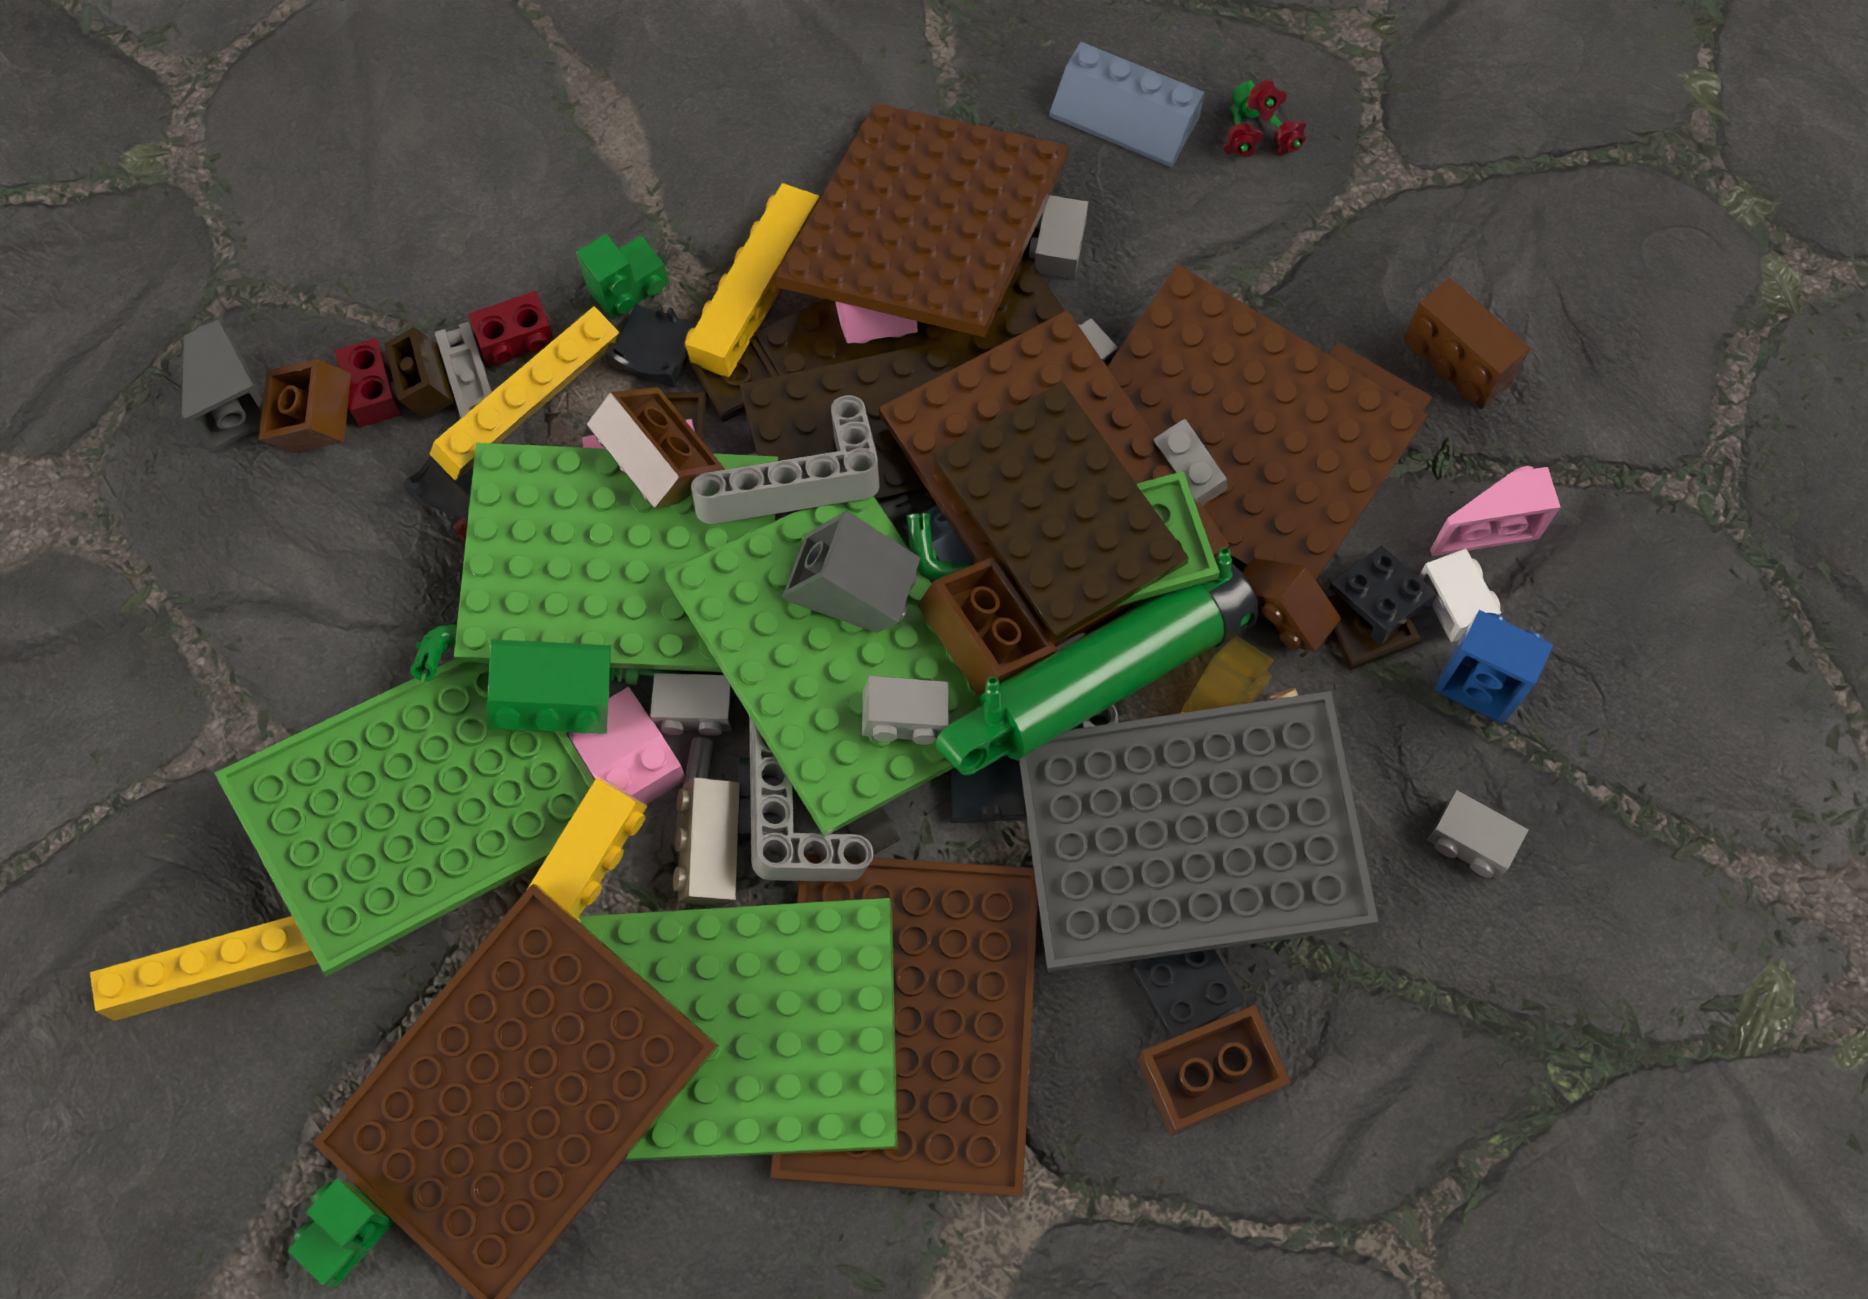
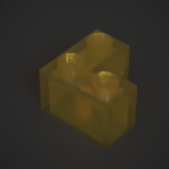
M1235 636L1213 657L1180 713L1253 703L1257 696L1263 693L1273 678V675L1268 671L1275 660L1243 639Z

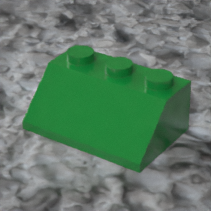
M491 639L487 697L488 729L607 734L611 645Z

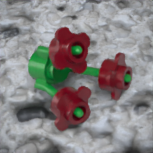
M1265 79L1257 85L1250 80L1238 85L1231 95L1233 105L1230 106L1229 112L1234 118L1235 126L1228 132L1229 142L1223 145L1226 154L1236 153L1243 157L1252 156L1255 153V146L1263 139V133L1260 130H1255L1252 125L1242 122V115L1249 118L1259 115L1262 120H1269L1277 128L1273 139L1279 146L1277 150L1279 156L1288 152H1295L1301 148L1307 138L1304 134V129L1307 125L1304 121L1296 123L1294 120L1282 123L1273 114L1279 105L1285 103L1286 93L1283 90H1277L1272 80Z

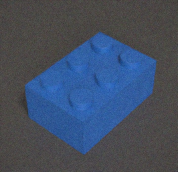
M1478 610L1450 653L1433 691L1504 724L1536 684L1553 644L1545 641L1541 635L1534 631L1522 630L1507 623L1498 614Z

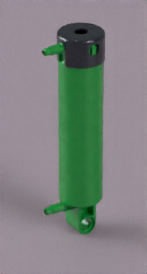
M1221 548L1216 558V564L1220 572L1218 579L1158 595L1000 684L998 678L989 677L986 680L985 692L979 699V708L944 728L936 740L937 749L963 775H971L1005 755L1015 760L1025 757L1212 647L1220 646L1255 625L1259 615V607L1253 587L1247 577L1236 566L1232 565L1231 551L1228 548Z

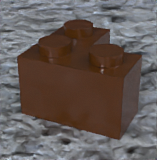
M1253 558L1242 571L1253 587L1259 607L1258 618L1271 621L1279 631L1281 641L1291 649L1297 650L1300 648L1316 652L1341 620V617L1306 566Z

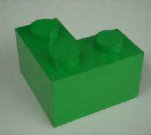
M604 234L576 251L587 289L610 319L619 314L629 312L635 304L648 296L658 294L664 286L669 284L665 264L642 236L618 249L609 236Z
M339 1178L333 1183H326L315 1193L312 1198L314 1204L306 1211L313 1220L305 1223L297 1231L293 1238L295 1243L288 1250L323 1286L336 1288L395 1223L362 1190Z

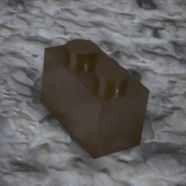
M415 327L384 343L398 400L424 419L454 403L442 355L436 343Z

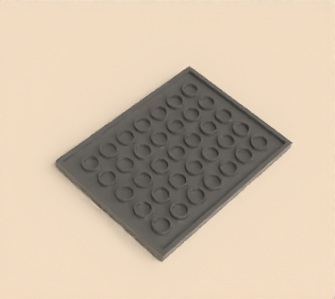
M1332 691L1072 729L1019 759L1048 972L1378 926V917Z

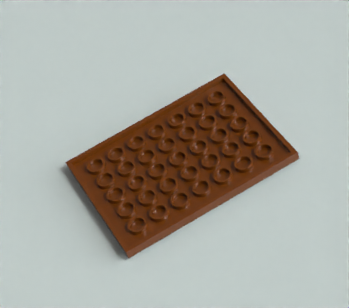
M874 103L777 273V287L985 337L1065 165L1069 146L1050 140L1023 136L1019 133H1009L991 129L987 126L968 124L955 119H946L924 114L923 112H914L887 104Z
M1177 264L1107 366L1155 437L1183 419H1186L1227 478L1228 490L1203 505V507L1229 543L1230 547L1228 549L1231 551V558L1244 566H1247L1253 558L1306 566L1316 581L1428 416V414Z
M1068 310L879 407L881 419L974 563H979L991 557L995 559L1055 647L1137 601L1113 607L1055 641L935 464L933 454L1063 381L1136 484L1175 473L1155 445L1153 439L1156 437ZM1197 501L1195 504L1214 558H1216L1221 548H1229L1230 545L1200 501Z
M804 853V857L810 863H821V858L818 854ZM844 856L851 864H861L858 856ZM873 857L862 877L856 881H799L797 903L890 898L892 901L897 1149L773 1154L771 1180L1022 1198L1038 908L1034 868Z
M532 884L312 1144L475 1299H509L719 1045L540 886Z

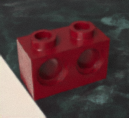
M537 291L468 313L488 366L507 363L514 357L529 352H539L554 340ZM501 335L499 338L492 339L495 336Z
M377 338L334 350L339 368L351 373L348 405L360 428L402 416L394 380H392L387 352L386 350L383 351ZM381 394L379 397L371 399L372 397Z

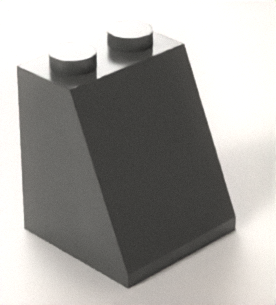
M218 319L209 324L201 325L196 330L184 335L181 414L209 453H212L260 429L264 398L244 358Z
M845 511L805 534L782 598L796 605L878 633L893 625H898L904 618L907 611L905 603L909 591L917 581L918 574L916 570L921 558L853 514Z

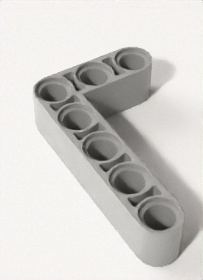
M845 395L837 398L832 403L833 434L837 452L707 472L697 476L691 484L697 518L704 523L716 524L862 500L874 496L879 490L878 458L863 401L856 396Z
M749 716L751 863L755 873L767 880L850 882L862 877L874 854L871 843L863 836L829 834L824 837L823 834L793 833L792 784L770 748L763 744L762 739L764 738ZM772 775L778 779L780 785H768L764 782L762 776ZM767 812L774 813L780 818L781 823L771 824L764 819L763 814ZM767 850L775 851L780 855L782 861L778 863L770 862L764 857L763 852ZM804 852H815L821 858V863H810L804 857ZM852 852L856 854L861 864L854 865L849 863L844 858L843 853Z

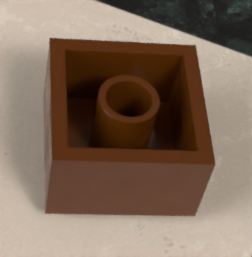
M320 359L268 370L266 373L259 440L292 453L343 443L346 431L351 373Z

